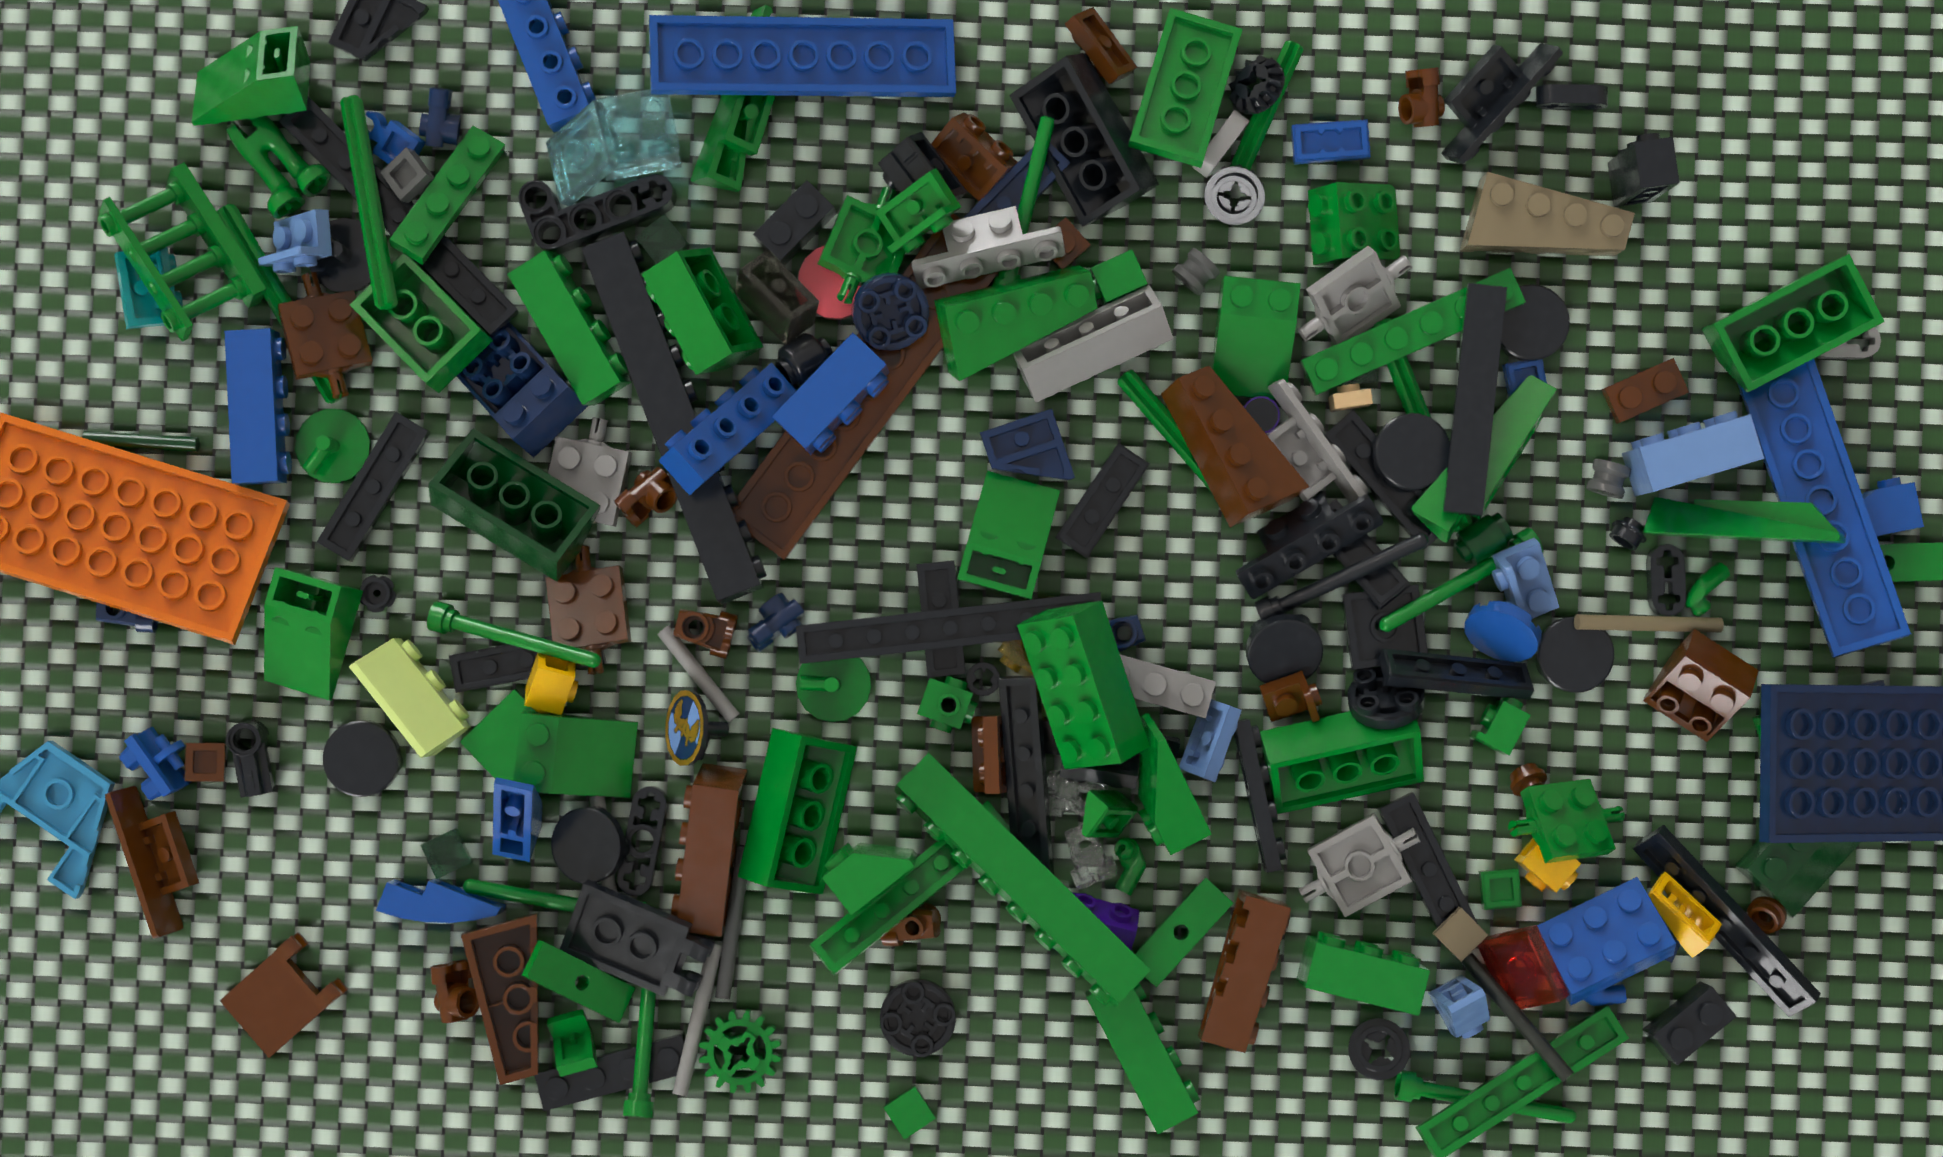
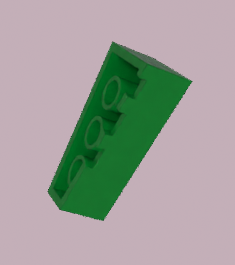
M1079 265L1015 280L1011 283L998 284L934 300L948 373L958 381L977 373L1098 309L1091 271Z

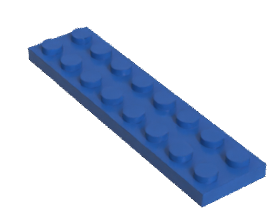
M649 15L651 94L954 97L956 94L953 19Z
M1812 359L1750 392H1746L1738 384L1748 415L1751 414L1763 452L1764 462L1778 502L1815 504L1825 518L1846 537L1845 544L1792 542L1832 659L1909 636L1911 634L1815 360Z

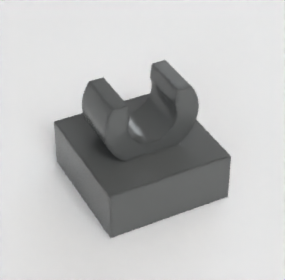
M407 147L380 172L400 201L409 203L416 195H422L434 179V176L417 153Z

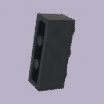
M1648 133L1637 136L1635 142L1628 143L1626 149L1619 150L1618 155L1607 163L1614 207L1651 203L1680 183L1673 137L1660 138V133Z

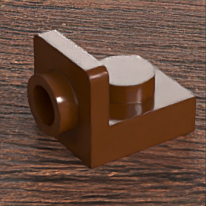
M1302 671L1259 686L1271 722L1308 710L1312 722L1320 720L1316 706L1322 705L1321 697L1316 684L1308 685Z

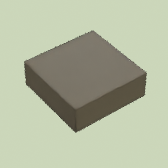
M1458 907L1432 933L1460 962L1488 936L1461 907Z

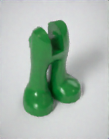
M268 116L250 119L257 130L249 137L246 132L232 121L226 128L229 138L237 151L269 188L271 197L267 202V208L275 219H280L297 211L305 204V199L268 157L269 152L275 154L283 163L305 196L314 197L329 182L331 173L321 164H308L294 150Z

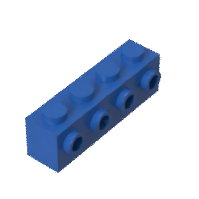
M498 0L550 129L553 132H557L594 117L595 113L591 105L598 102L589 81L585 83L581 81L577 70L584 67L575 46L572 48L567 46L563 35L570 32L562 13H554L550 0Z
M271 328L224 331L232 484L246 486L287 483V474H291L292 459L290 452L285 451V436L290 434L289 416L287 413H284L283 398L288 397V382L286 376H282L281 361L286 359L285 340L280 338L279 332Z
M770 363L761 372L754 367L739 381L742 386L739 391L735 392L732 388H729L714 402L718 408L713 413L706 408L690 422L694 429L688 434L681 429L664 444L669 450L658 461L689 495L773 424L775 420L772 416L797 391L773 363Z

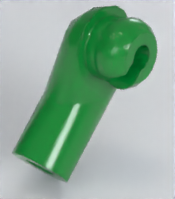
M1721 562L1714 564L1697 578L1687 593L1685 606L1686 609H1691L1694 616L1699 617L1711 608V603L1705 596L1730 577V571L1726 565Z
M1122 838L1114 846L1115 855L1118 856L1123 868L1115 888L1131 896L1146 869V861L1140 845L1134 839Z

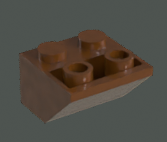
M1694 629L1673 651L1646 693L1643 701L1708 742L1751 698L1759 670Z

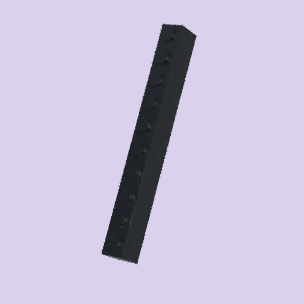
M621 232L581 249L662 457L669 450L664 444L681 429L686 434L694 429L690 422L698 415L693 402L699 399L691 379L684 381L679 367L684 366L685 363L678 345L670 346L666 335L668 330L664 324L665 317L661 310H656L653 300L646 291L647 283L642 276L639 266L640 262L645 261L637 240L630 242L627 235ZM725 465L691 495L668 472L717 601L720 604H724L764 588L761 578L767 576L759 555L752 557L747 544L753 541L751 532L745 519L738 521L734 511V507L739 506L737 496L731 484L724 485L720 472L726 470Z

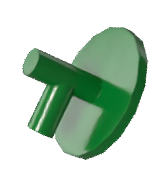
M324 409L313 413L302 423L296 435L295 453L300 466L309 476L323 483H342L353 479L359 473L371 450V439L366 426L357 416L343 409Z
M860 657L805 663L800 666L796 679L797 696L805 710L817 719L828 722L844 721L859 713L867 703L871 690L870 672Z

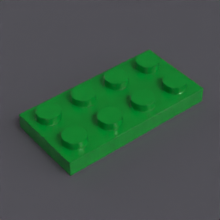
M1170 8L1128 147L1195 167H1202L1243 29Z

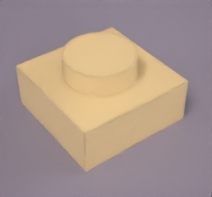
M1359 383L1338 386V393L1328 397L1330 412L1363 408L1373 404L1371 388L1360 390Z

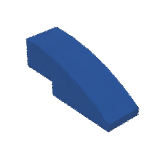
M436 878L427 882L425 890L393 879L386 883L376 911L420 922L455 923L499 915L504 912L506 904L487 897L468 894L463 888Z

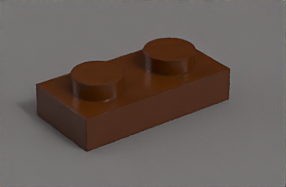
M1094 7L1075 14L1065 23V26L1072 34L1074 42L1085 51L1093 62L1098 74L1105 78L1109 85L1129 76L1137 68L1134 61Z
M1674 358L1601 389L1616 424L1689 393Z

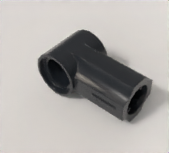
M246 720L234 725L226 736L227 746L233 754L241 798L276 791L267 747L269 733L266 726L257 720ZM243 728L250 729L256 737V742L252 748L244 746L240 741V733Z

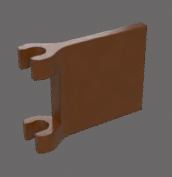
M300 932L284 941L265 961L220 1000L223 1006L268 1058L272 1057L348 990L344 983L337 978L319 992L291 958L309 944Z

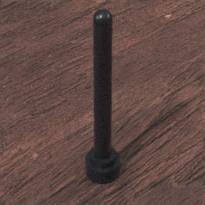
M1423 533L1416 534L1282 598H1279V596L1271 598L1268 595L1255 601L1259 617L1266 620L1276 615L1287 614L1288 611L1425 548L1428 545L1429 539Z

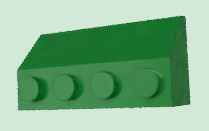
M1847 254L1703 327L1702 331L1718 362L1746 392H1750L1885 321L1850 254Z
M1348 711L1322 717L1316 722L1309 720L1260 731L1262 757L1268 769L1270 778L1269 788L1277 814L1424 782L1421 730L1416 719L1405 726L1395 729H1375L1361 724Z
M772 728L738 872L739 878L766 887L823 895L825 881L822 877L828 870L825 864L833 853L857 746Z
M847 843L830 856L825 864L828 870L822 879L852 916L913 868L917 859V853L909 848L859 843L852 848Z

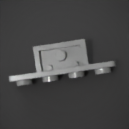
M1016 206L953 220L950 225L943 229L948 252L915 259L911 264L916 284L921 289L959 280L972 279L1002 270H1011L1036 262L1049 261L1062 257L1066 253L1061 227L1056 226L1023 234Z
M1284 379L1269 385V391L1289 418L1266 435L1309 485V488L1299 494L1303 501L1310 499L1332 481L1336 483L1349 503L1367 494L1368 488L1357 475H1352L1344 464L1346 463V457L1336 445H1331L1324 436V426L1314 414H1309L1302 405L1301 401L1303 399L1299 390L1292 383H1287Z

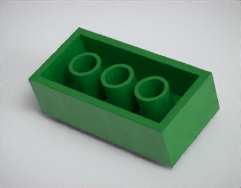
M1103 601L1047 609L1017 625L1064 769L1121 764L1150 747Z

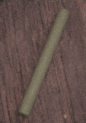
M1576 614L1574 627L1576 630L1692 632L1695 629L1699 632L1721 633L1724 628V622L1721 617Z

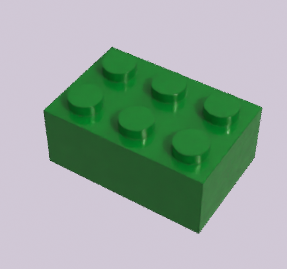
M711 248L676 251L642 273L647 283L646 291L661 309L665 317V327L672 336L676 337L683 350L682 358L685 364L694 371L695 375L729 369L764 347Z
M402 253L391 264L398 301L397 306L388 310H379L374 304L371 284L350 306L429 387L440 393L493 340L415 260Z
M1318 931L1317 937L1307 935L1297 974V980L1305 988L1417 1016L1420 1015L1430 970L1420 964L1421 959L1415 957V954L1396 949L1392 950L1391 955L1383 954L1384 949L1378 948V945L1356 940L1354 946L1345 944L1346 940L1341 939V936L1324 931Z

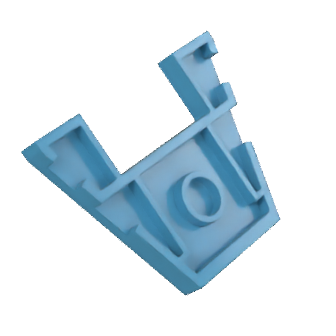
M47 741L0 779V813L8 804L69 846L47 880L72 898L78 899L84 892L107 813L108 804L105 794L113 791L115 783L56 742Z

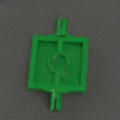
M882 187L876 204L864 203L849 195L846 196L818 260V265L839 274L844 279L841 289L837 294V299L842 301L847 290H849L844 301L846 304L852 303L858 286H862L870 278L883 273H897L906 253L904 249L893 254L890 253L887 247L895 241L876 214L878 209L897 196V192L892 189L887 200H885L890 187Z
M1591 779L1528 786L1520 792L1526 808V819L1510 821L1508 830H1513L1510 832L1512 837L1531 834L1539 845L1545 863L1608 855L1616 849L1607 824L1623 822L1625 813H1620L1623 811V808L1620 806L1603 809L1599 804Z

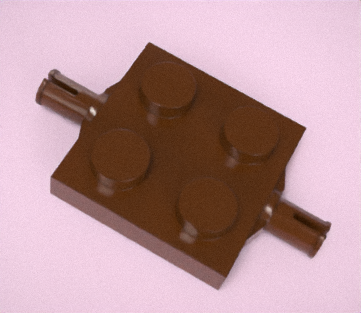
M311 272L310 277L309 273H306L301 278L303 279L307 296L300 300L278 304V312L296 380L314 376L328 378L333 394L332 397L339 399L341 394V398L349 395L343 374L355 368L370 366L373 362L362 318L350 306L356 299L355 291L350 290L334 294L322 293L317 272Z
M582 546L575 558L576 570L562 575L557 582L550 577L545 579L552 641L599 654L601 657L600 665L596 668L588 667V674L596 675L597 673H604L601 651L615 644L631 642L623 568L620 565L604 568L591 567L590 546Z

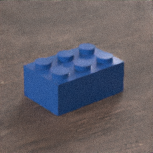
M852 332L772 417L810 455L815 450L822 453L836 439L833 433L842 422L848 426L862 412L863 409L860 407V403L869 394L875 398L889 383L887 375L890 373L887 364Z
M1638 877L1535 926L1533 936L1537 947L1570 1006L1673 956L1676 947L1674 938Z

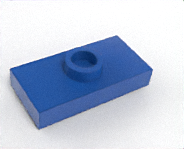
M1368 119L1295 124L1291 126L1294 165L1365 160L1371 157Z

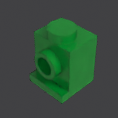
M1501 697L1500 700H1496L1494 705H1487L1479 720V724L1483 725L1480 731L1472 730L1469 737L1503 755L1510 756L1531 715L1521 710L1524 704L1519 700Z

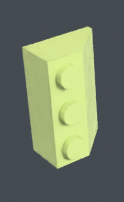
M392 638L355 661L349 668L420 758L437 755L471 728L466 721L469 714L458 700L450 701L442 691L446 687L445 683L434 670L431 669L427 672L419 661L422 658V654L409 639L404 642L401 638Z

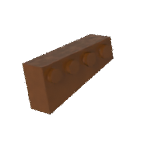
M1209 365L1179 377L1161 393L1230 528L1290 502L1309 488L1305 480Z
M703 763L693 786H686L683 807L689 808L690 812L688 822L683 821L680 830L679 844L686 846L684 858H678L676 865L675 881H681L680 894H674L671 915L692 923L690 933L721 937L723 934L733 874L730 873V867L733 868L738 842L737 837H734V832L738 830L743 801H738L742 787L746 783L748 769Z
M1239 889L1198 1036L1201 1041L1246 1053L1248 1044L1254 1045L1259 1030V1023L1255 1021L1259 1009L1264 1008L1270 990V986H1267L1271 971L1274 972L1280 955L1279 946L1283 935L1287 931L1290 920L1291 908L1283 901Z
M538 912L461 934L500 1085L538 1075L539 984L521 976L538 941Z

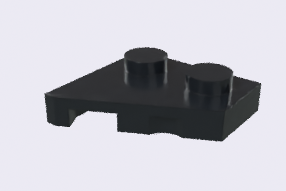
M348 0L328 43L366 62L425 16L429 8L427 5L416 0Z

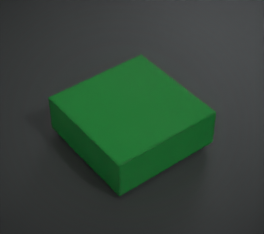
M1518 868L1478 871L1483 910L1522 907Z
M916 1085L883 1106L904 1140L936 1119V1115Z

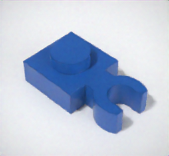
M366 112L365 115L374 123L373 130L371 132L368 130L369 140L377 142L372 151L375 155L389 164L406 147L414 150L417 155L420 154L426 143L423 139L399 121L390 120L387 123L386 118L381 113Z

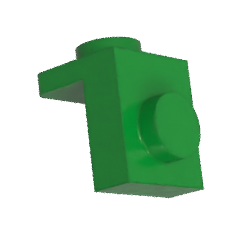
M579 1009L547 1019V1027L554 1043L556 1069L560 1077L598 1067L594 1033L584 1010Z

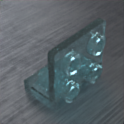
M651 89L594 100L593 106L605 157L603 168L606 181L682 167L683 158L669 94H651Z

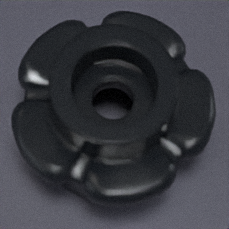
M1624 517L1623 520H1615L1612 523L1614 528L1609 536L1619 545L1635 551L1640 543L1646 542L1647 538L1643 534L1644 526L1638 521Z
M371 575L365 578L359 589L363 590L361 604L366 605L367 609L372 612H382L385 607H391L396 599V593L393 591V582L386 576L377 577L376 575ZM375 590H379L381 592V595L379 597H376L374 595Z

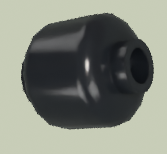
M803 333L778 350V361L775 362V366L793 387L800 388L828 359L833 351L823 337L817 339L809 333Z

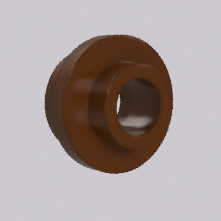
M1535 763L1521 765L1510 774V789L1515 796H1521L1520 792L1528 786L1544 785L1547 781V775Z
M1757 897L1751 901L1747 909L1748 916L1765 934L1780 930L1787 919V914L1782 904L1771 897Z

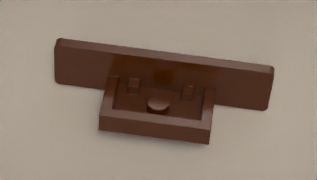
M136 786L105 794L152 938L155 939L182 930L183 923L173 892L198 884L199 880L176 811L148 820Z

